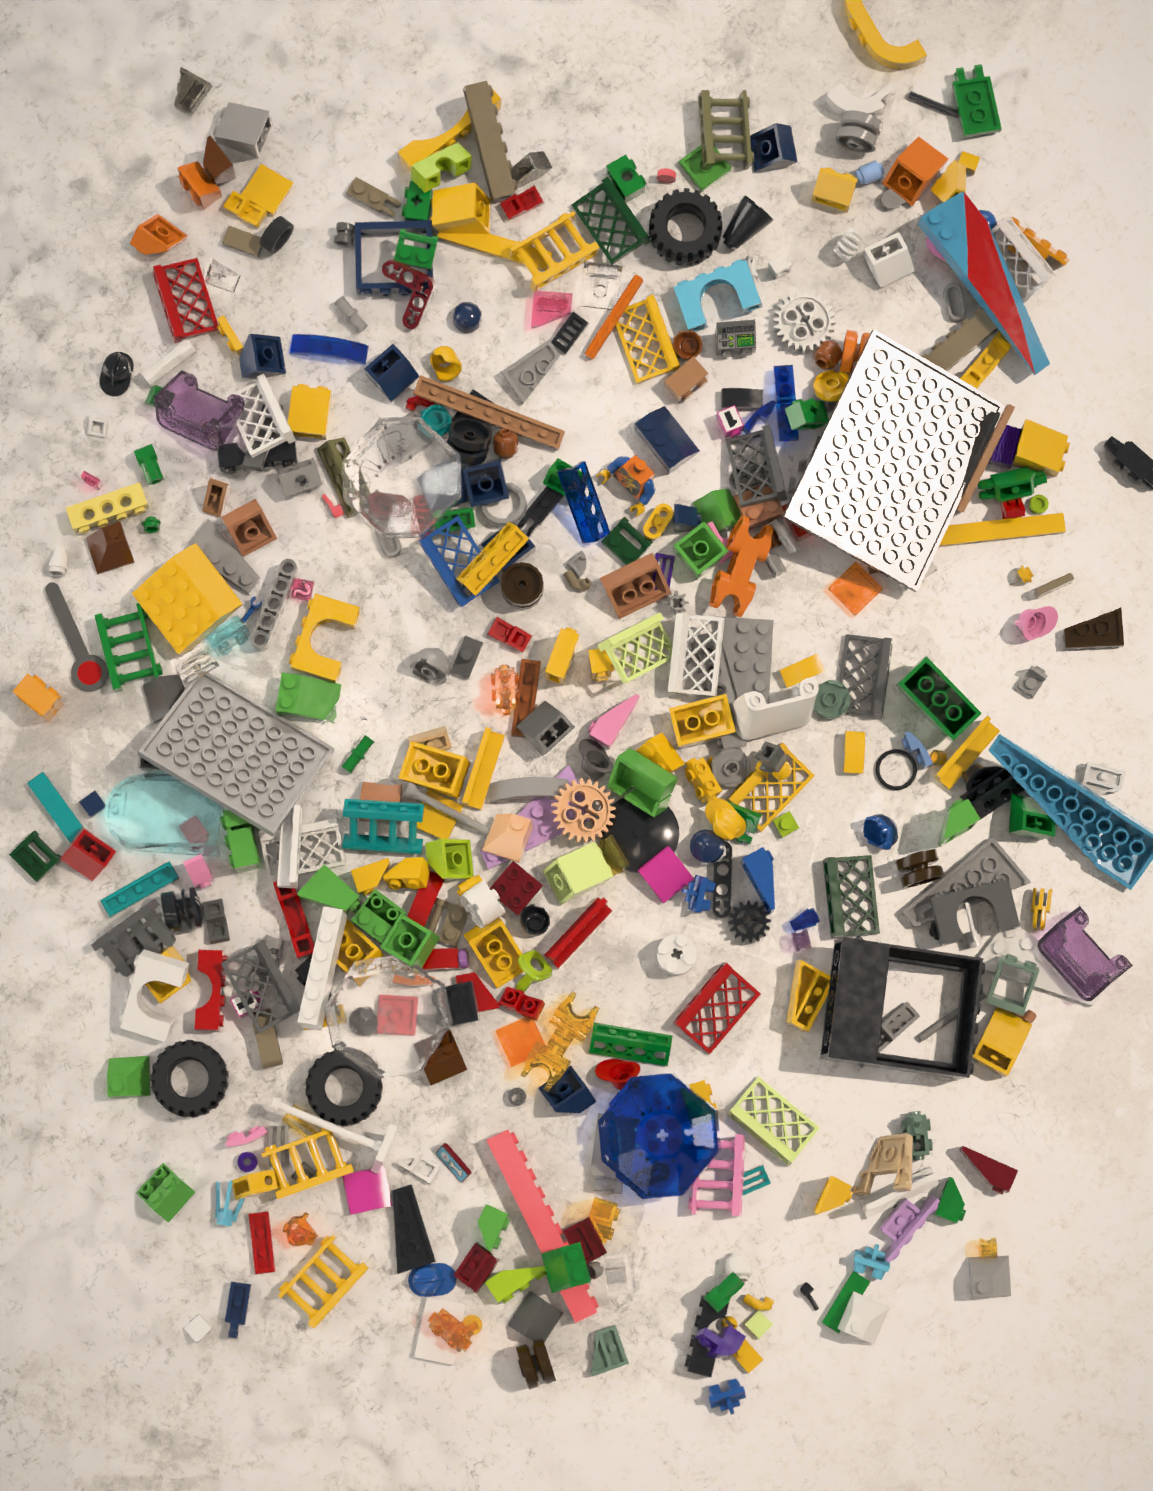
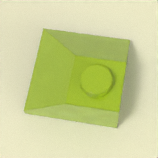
M439 839L425 843L427 863L442 879H468L474 875L470 840Z

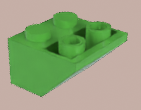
M374 889L351 921L382 945L399 915L403 914L405 916L407 912Z
M164 1163L155 1170L152 1176L137 1191V1194L145 1203L168 1223L195 1193L185 1181Z
M488 1204L485 1205L478 1225L487 1250L492 1252L493 1249H498L502 1238L499 1237L502 1230H507L511 1220L508 1219L509 1215Z

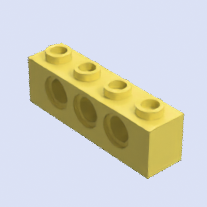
M140 482L66 507L72 528L75 533L85 534L96 526L98 528L105 527L114 520H125L131 514L140 515L146 512V509H149ZM131 500L132 503L129 507H123V501ZM112 506L113 510L111 513L106 514L104 513V508ZM87 513H95L93 519H85Z

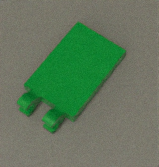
M982 64L974 65V69H972L974 78L966 79L963 67L956 68V72H954L956 81L952 83L963 137L1001 132L1002 127L990 76L984 77Z

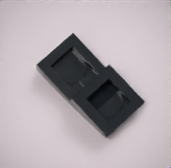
M722 388L721 408L735 405L737 410L741 408L761 410L763 409V390Z

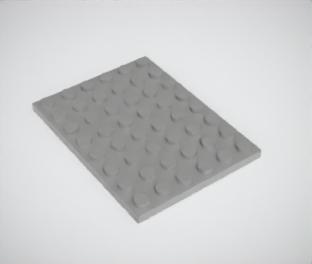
M201 668L140 748L137 755L273 837L293 810L294 805L298 803L334 753L335 748Z

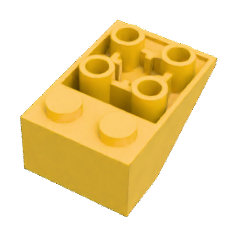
M996 1007L976 1045V1051L972 1055V1060L1003 1077H1007L1023 1047L1032 1024L1002 1008Z

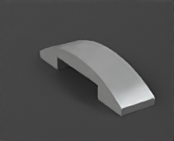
M522 777L490 783V803L510 802V799L546 797L549 800H555V795L561 796L558 790L560 788L565 790L564 784H569V780L554 777Z

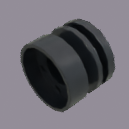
M195 887L189 888L190 897H187L185 889H181V899H177L174 891L161 893L163 916L169 930L173 928L175 933L182 932V922H186L188 929L192 930L193 920L197 929L202 928V905Z

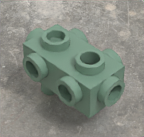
M921 1111L909 1112V1116H905V1121H901L902 1133H908L913 1136V1160H925V1156L930 1155L929 1151L933 1150L932 1139H928V1131H931L930 1119H926V1114L921 1115ZM915 1142L920 1143L921 1148L919 1150L914 1148Z

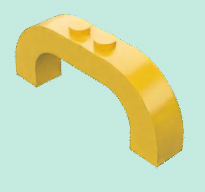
M844 0V8L849 19L848 24L850 28L856 31L860 45L865 46L875 61L885 67L897 70L911 69L926 62L927 54L918 39L905 46L888 44L879 33L862 0Z

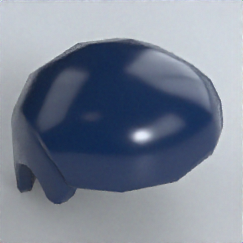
M462 302L454 309L453 324L458 331L473 333L480 327L482 311L478 305L472 302Z

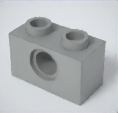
M314 458L277 469L285 497H294L302 491H313L318 489L320 485H323ZM298 476L305 477L302 482L295 481Z

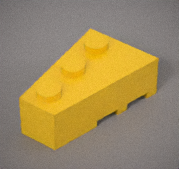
M796 960L786 1023L803 1032H809L828 995L830 975L802 960Z

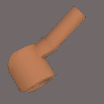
M1029 1009L1023 1016L1008 1011L1029 1023H1032L1037 1017L1036 1013Z

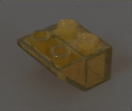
M594 1197L589 1219L601 1242L606 1244L607 1240H612L615 1230L611 1228L613 1220H618L620 1209L617 1208V1203Z

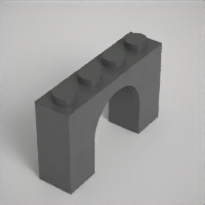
M1003 878L991 880L992 884L984 885L981 882L973 884L972 888L966 890L964 887L952 889L953 893L945 894V891L934 893V897H931L929 901L940 946L962 940L957 921V910L963 901L971 898L981 899L990 905L994 913L998 933L1019 928L1020 923L1009 880L1003 881Z

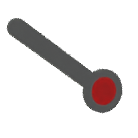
M48 583L45 587L46 594L76 659L71 669L72 681L83 691H97L107 682L109 675L108 667L100 657L89 655L60 587L57 583Z

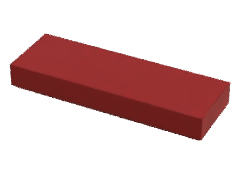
M269 1211L249 1214L255 1274L276 1272Z

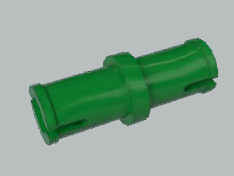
M364 735L356 748L351 750V755L342 767L352 774L361 759H365L364 755L374 744V741Z

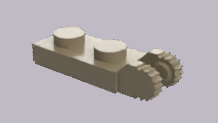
M358 177L354 178L346 192V195L392 218L395 213L393 210L385 207V203L387 202L398 208L401 205L397 199Z

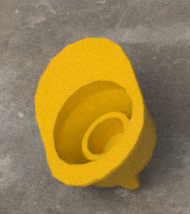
M714 798L706 804V817L713 825L714 833L725 840H732L744 834L746 823L730 803L721 798Z

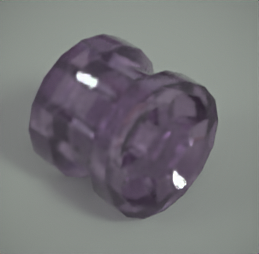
M807 929L802 930L801 933H791L795 952H799L803 948L811 949Z

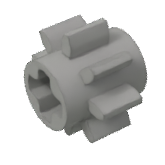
M674 591V596L667 594L668 602H664V604L669 606L667 612L674 610L675 615L679 613L678 610L686 612L684 606L689 604L688 601L684 600L686 594L678 596V591ZM673 599H679V600H680V601L678 602L679 605H680L679 607H678V606H674V607H673V605H674Z

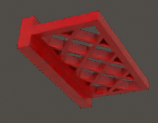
M198 258L161 266V264L153 266L152 274L173 342L178 343L182 342V339L218 331L216 327L218 322ZM195 265L196 272L193 276L184 271L186 266ZM173 269L179 273L175 281L167 277L166 271ZM181 274L191 279L187 287L177 282ZM193 281L199 283L202 287L199 294L189 289ZM174 286L185 290L181 298L173 295L172 290ZM187 292L196 296L192 305L183 300ZM198 299L207 303L205 311L195 307ZM180 303L190 308L186 316L178 312L177 308ZM192 310L202 314L198 323L188 318ZM204 316L212 320L213 326L206 328L200 324ZM186 321L195 325L193 331L184 332L183 325Z
M598 897L544 954L558 969L613 911L608 907V901L604 897L602 899Z
M723 962L672 1023L708 1054H711L761 993L732 969L728 963ZM731 974L737 978L738 987L727 988L726 980ZM741 989H749L754 995L750 1000L742 1001ZM727 990H738L739 1001L728 1002ZM716 991H724L725 1002L714 1003ZM728 1004H739L740 1012L736 1016H729ZM714 1005H725L726 1016L715 1017ZM704 1006H711V1018H701V1009ZM716 1019H726L727 1027L724 1031H716ZM703 1020H712L713 1032H702ZM691 1021H699V1033H691L686 1029ZM713 1034L714 1043L708 1048L703 1043V1035Z

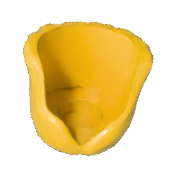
M440 346L431 353L430 363L435 370L438 380L446 382L460 375L462 364L451 347ZM451 362L446 368L439 366L440 364Z

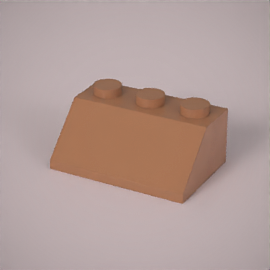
M653 553L600 578L619 619L666 597L667 594H672ZM654 572H656L655 584L652 580Z

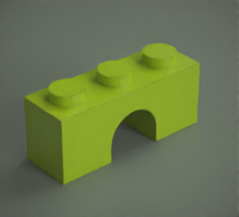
M457 142L411 165V180L424 192H427L440 185L441 171H448L457 177L471 170L472 155Z

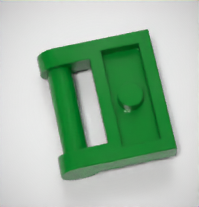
M401 229L394 260L409 267L432 271L439 236L433 235V237ZM406 239L430 244L431 246L430 249H425L404 243Z

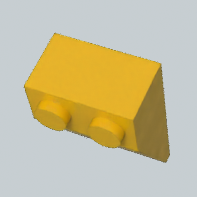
M727 694L669 708L677 744L680 749L702 744L736 732Z
M411 741L398 778L438 794L458 799L471 762L465 756Z
M500 917L483 928L476 926L463 934L497 989L524 972L518 964V958L522 952Z
M346 919L336 965L359 987L387 959L370 939Z

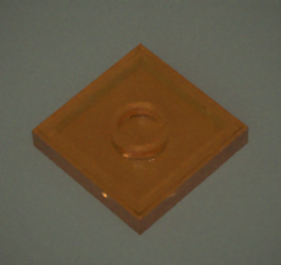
M855 561L828 590L856 616L883 588Z
M525 1017L495 1030L511 1068L548 1052L538 1027L532 1019Z

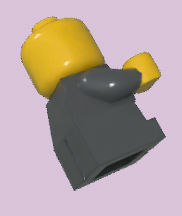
M765 741L761 747L762 750H759L755 756L760 761L755 766L758 772L772 773L778 780L787 779L791 775L792 768L787 762L785 752L780 746Z

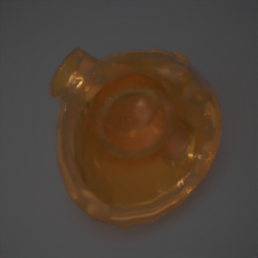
M307 1212L302 1216L292 1217L283 1227L287 1241L292 1247L311 1246L319 1236L307 1222L306 1218L309 1216Z

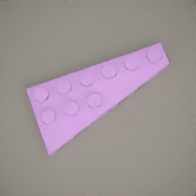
M569 765L556 777L568 779L570 786L572 780H575L578 784ZM576 792L574 799L580 803L583 801V796L581 793ZM548 797L534 798L518 814V816L531 819L533 824V830L523 853L562 834L563 828L556 829L559 822L552 821L557 818V815L551 814L552 811L556 810L551 804L557 803V800H549ZM568 802V805H569V806L578 808V807H576L575 805H573L571 802ZM585 806L582 808H578L582 811V815L588 813L585 811ZM572 810L566 811L567 819L573 820L575 817ZM585 819L583 824L591 820ZM482 850L480 851L488 870L509 860Z

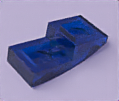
M772 400L759 408L746 422L743 432L746 434L751 433L758 420L766 423L776 406V401Z

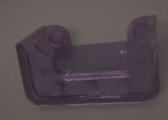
M183 370L153 397L156 419L164 429L212 451H218L224 445L245 408L244 398L231 394L227 401L199 389L197 378Z
M1079 906L1056 923L1038 941L1037 947L1040 953L1079 997L1088 1002L1099 996L1126 973L1133 964L1124 955L1117 954L1111 959L1084 930L1089 924V916Z

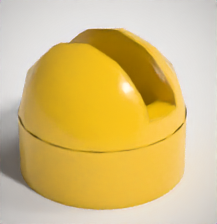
M726 1316V1318H723L721 1322L722 1328L729 1326L725 1323L726 1320L735 1325L733 1328H737L738 1323L734 1317Z

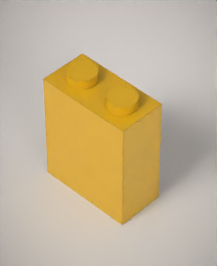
M306 384L292 386L288 424L294 436L327 440L332 401L331 390H328L325 386L310 388Z
M569 627L560 629L545 670V679L564 685L579 644L580 634H577L575 629Z

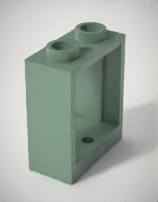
M1011 954L1001 955L985 1003L1023 1016L1039 973V967H1036V963L1025 960V963L1017 960L1018 957ZM1004 963L1032 973L1022 1003L994 994Z

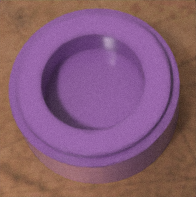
M460 949L458 952L460 968H469L468 949Z

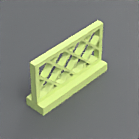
M660 612L597 645L601 652L606 651L623 684L671 660L673 645L660 623L664 619ZM655 628L660 635L659 639L653 636ZM641 636L647 639L646 645L640 643ZM652 641L658 644L657 651L651 648ZM628 643L634 645V652L627 649ZM663 647L667 648L670 656L662 653ZM639 648L645 650V658L638 655ZM614 649L622 652L621 659L616 657ZM650 653L657 656L656 663L649 660ZM626 655L633 657L632 664L625 661ZM637 660L644 663L643 669L636 667ZM624 666L631 669L630 677H627Z
M757 1077L727 1114L787 1166L795 1160L820 1129L819 1126L760 1077ZM757 1084H760L765 1089V1096L755 1097L754 1087ZM766 1099L767 1110H756L755 1100ZM769 1099H778L781 1109H770ZM745 1100H752L753 1111H745L739 1105ZM792 1111L796 1116V1122H785L784 1112ZM781 1112L782 1123H772L771 1113ZM767 1113L768 1124H760L757 1121V1114ZM800 1124H808L813 1131L809 1135H801ZM786 1125H797L798 1136H787ZM783 1126L784 1137H776L773 1134L772 1127ZM788 1139H798L799 1148L795 1152L788 1147Z

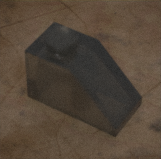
M544 151L530 152L512 167L510 173L512 179H515L518 189L541 178L553 167Z

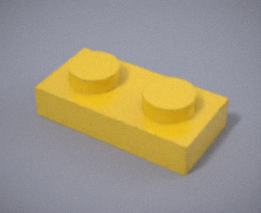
M225 316L217 318L219 325L216 327L222 336L226 335L229 341L226 343L231 352L235 351L238 356L241 355L243 346Z

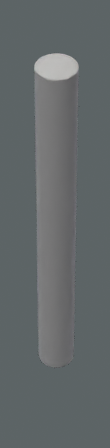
M983 991L979 995V1002L987 997ZM958 1008L917 1035L920 1041L923 1042L956 1019Z

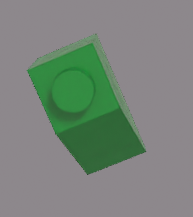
M948 1177L939 1198L938 1208L933 1215L958 1224V1221L962 1222L965 1216V1204L954 1178Z

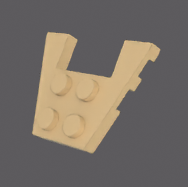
M908 1133L880 1136L869 1157L871 1162L867 1170L862 1171L860 1175L862 1180L858 1187L855 1186L853 1188V1194L856 1196L870 1195L876 1175L894 1173L897 1174L893 1189L897 1192L911 1191L913 1136Z

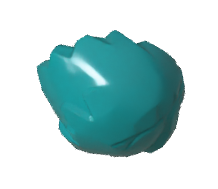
M431 405L420 411V426L426 435L432 438H439L449 432L452 421L448 410L444 406Z

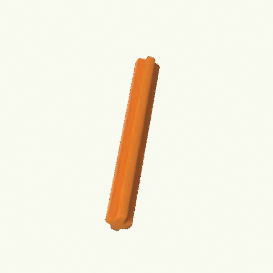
M633 276L585 351V355L588 358L594 359L642 285L644 280L640 276Z

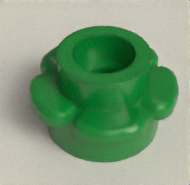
M147 517L142 522L146 533H156L160 530L161 521L156 517Z

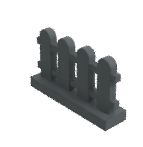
M153 899L91 944L95 951L102 948L104 951L102 955L104 957L108 956L116 967L114 969L115 972H120L124 977H128L133 973L131 963L135 961L137 954L140 955L144 949L160 954L162 952L159 945L161 942L166 947H171L176 942V938L173 935L175 933L174 929L169 930L161 919L162 913L159 912L157 914L154 910L160 905L156 899ZM142 918L146 920L144 924L141 921ZM148 926L153 929L159 937L158 939H154L147 929ZM128 928H130V929L132 930L131 933H128V931H127ZM134 936H136L138 940L141 942V944L144 946L142 950L134 941ZM116 938L118 942L114 943L112 939ZM120 946H122L126 953L130 956L128 960L120 951Z

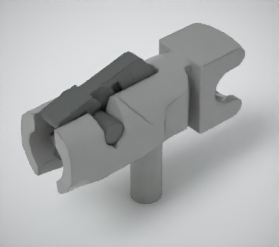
M266 935L264 942L278 968H280L283 941ZM247 955L245 962L256 965L258 955L254 957ZM244 956L238 958L237 960L243 961ZM260 961L258 966L264 967ZM252 966L247 976L248 978L253 977L255 967ZM257 968L255 980L266 982L268 973L264 969ZM246 979L245 985L250 987L251 980ZM260 983L259 991L263 992L265 984Z

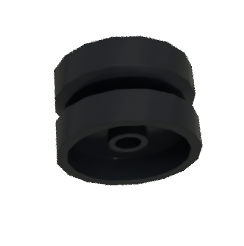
M460 418L453 421L445 447L446 454L455 462L463 465H479L485 462L491 443L492 430L482 421L473 418Z

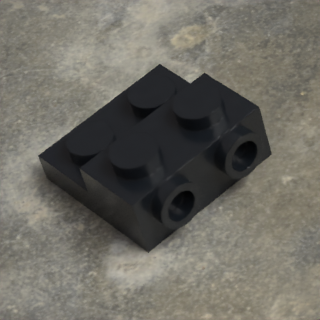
M473 981L433 989L432 1001L438 1013L436 1014V1022L441 1029L480 1021Z

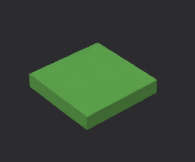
M701 145L679 161V165L701 192L732 171V167L727 161H717L710 170H703ZM714 146V151H716L717 153H720V152L716 149V147Z

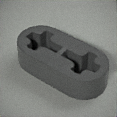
M758 466L748 467L746 471L754 474ZM762 469L760 472L762 475L759 478L764 480L765 470ZM732 472L729 478V484L733 489H736L735 482H733L734 475ZM743 474L741 478L746 477V479L741 480V483L746 485L750 478ZM754 480L750 487L761 483Z

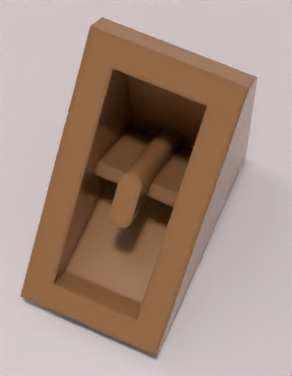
M212 478L209 479L202 512L217 517L222 516L231 492L229 484Z

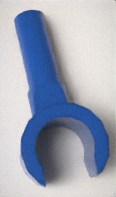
M256 596L251 598L250 608L242 618L244 623L255 610H260L262 607V601L259 605L253 604Z

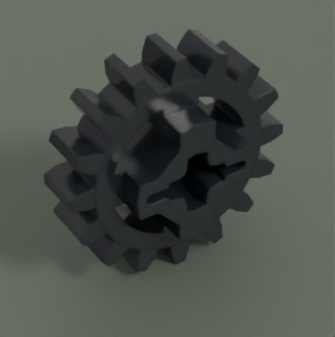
M747 900L746 905L739 902L740 908L738 909L734 906L735 914H729V917L733 919L728 921V925H733L729 931L736 932L735 939L739 936L742 937V943L745 939H748L749 944H751L754 938L759 942L760 935L764 938L766 936L764 930H770V927L766 925L771 923V919H766L769 911L763 912L765 906L757 907V901H755L754 905H751L750 900ZM745 910V915L742 918H737L738 914ZM753 910L757 911L761 917H757ZM748 917H751V921L755 922L752 923L751 927L748 926V923L743 922ZM762 925L760 931L754 934L756 926ZM738 927H742L746 934L742 933Z

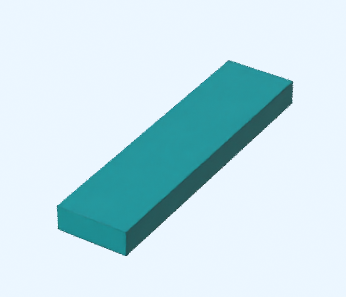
M42 772L27 784L71 843L83 826L45 773Z
M168 861L100 901L109 917L112 918L180 878L171 862Z

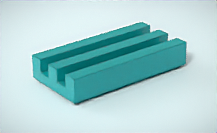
M763 1165L744 1173V1178L758 1171H761L762 1174L743 1182V1187L764 1178L765 1182L743 1191V1196L771 1184Z

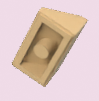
M446 726L408 737L409 743L412 741L440 750L452 748Z

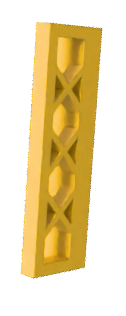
M508 522L459 574L456 580L476 596L529 538L516 525Z
M989 716L983 719L935 775L934 778L948 790L952 788L962 776V772L971 766L1000 732L990 722L991 718Z
M485 728L462 800L463 805L481 811L505 735L493 732L491 728Z

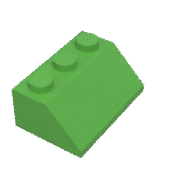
M961 798L951 804L952 806L947 810L948 813L944 817L938 842L940 847L974 828L979 822L980 817L969 799L963 801Z

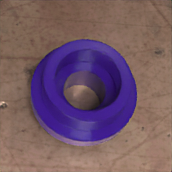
M244 1152L238 1157L237 1164L242 1171L251 1172L257 1167L258 1160L253 1153ZM246 1158H249L251 1160V1164L249 1166L244 1165V1160Z

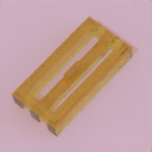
M293 1104L292 1107H295V1108L301 1110L300 1108H298L296 1105ZM288 1113L282 1119L283 1122H285L287 1125H289L303 1137H307L309 1135H307L305 1132H303L301 1129H299L297 1126L291 1123L288 1120L290 1117H292L294 1120H296L298 1123H300L302 1126L308 1129L311 1133H318L316 1130H314L300 1118L290 1115Z

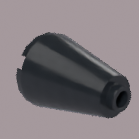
M745 195L741 199L722 236L725 239L723 243L731 250L733 247L738 249L771 224L773 218Z

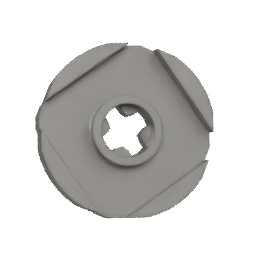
M727 747L713 755L711 771L719 783L727 787H735L745 781V778L751 771V762L740 748ZM729 763L736 764L733 767V771L726 769Z

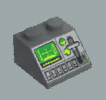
M755 320L716 322L715 341L717 356L721 355L723 358L732 357L733 354L750 356L752 353H755Z

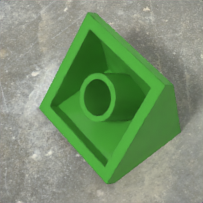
M729 488L711 491L693 502L694 507L697 508V514L701 513V523L713 522L719 534L733 529L741 517Z

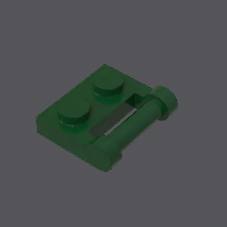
M626 517L621 519L616 527L601 541L625 565L640 559L653 545V542L650 539L647 540L639 533ZM623 528L642 545L640 549L636 548L620 533Z
M35 830L9 855L39 883L62 860H60L61 855L56 854L39 837L40 834ZM32 842L51 859L47 864L29 847Z

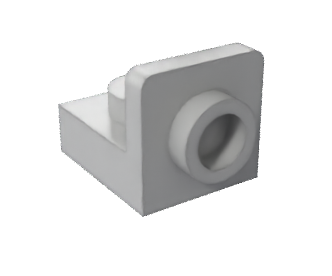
M1031 665L1017 686V689L1034 698L1048 677L1045 674L1046 671L1039 666L1034 667Z

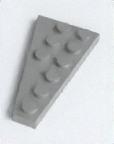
M722 617L725 618L722 645L736 697L739 698L745 693L757 691L763 695L766 704H769L774 620Z
M992 837L902 911V914L915 928L934 920L929 901L931 897H934V893L945 891V894L953 893L952 889L964 887L966 890L972 888L973 884L981 882L984 885L992 884L991 880L1003 878V881L1009 880L1011 890L1030 884L1031 881ZM977 898L967 899L959 905L957 911L966 908V902L969 903L970 907L983 902V900Z

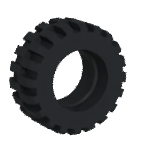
M684 188V192H679V189L673 190L672 195L666 193L663 195V200L656 202L655 208L652 209L650 214L649 238L653 248L657 249V254L660 257L663 255L666 257L665 261L669 263L672 260L676 261L678 266H681L682 263H687V266H693L695 261L698 264L703 262L705 257L709 258L713 250L717 249L721 239L723 224L721 212L717 210L718 206L715 201L710 202V197L707 194L701 196V191L696 189L695 192H689L690 188ZM689 213L701 220L704 230L702 235L693 241H679L668 232V221L677 214Z
M187 1040L175 1042L174 1045L167 1046L162 1054L159 1053L156 1063H153L152 1066L153 1071L150 1074V1081H152V1092L163 1108L181 1117L195 1118L200 1115H206L210 1113L209 1111L219 1106V1102L224 1099L226 1089H228L229 1073L225 1061L216 1050L203 1042ZM186 1060L200 1062L208 1072L206 1089L200 1095L192 1098L182 1097L177 1094L171 1083V1075L174 1068Z
M339 1048L326 1052L321 1058L315 1060L314 1065L308 1071L309 1074L305 1081V1093L308 1103L320 1118L341 1126L356 1125L369 1118L381 1101L383 1084L380 1072L372 1060L359 1051ZM346 1068L355 1071L363 1083V1091L360 1098L349 1106L336 1105L326 1095V1081L330 1074L338 1069Z

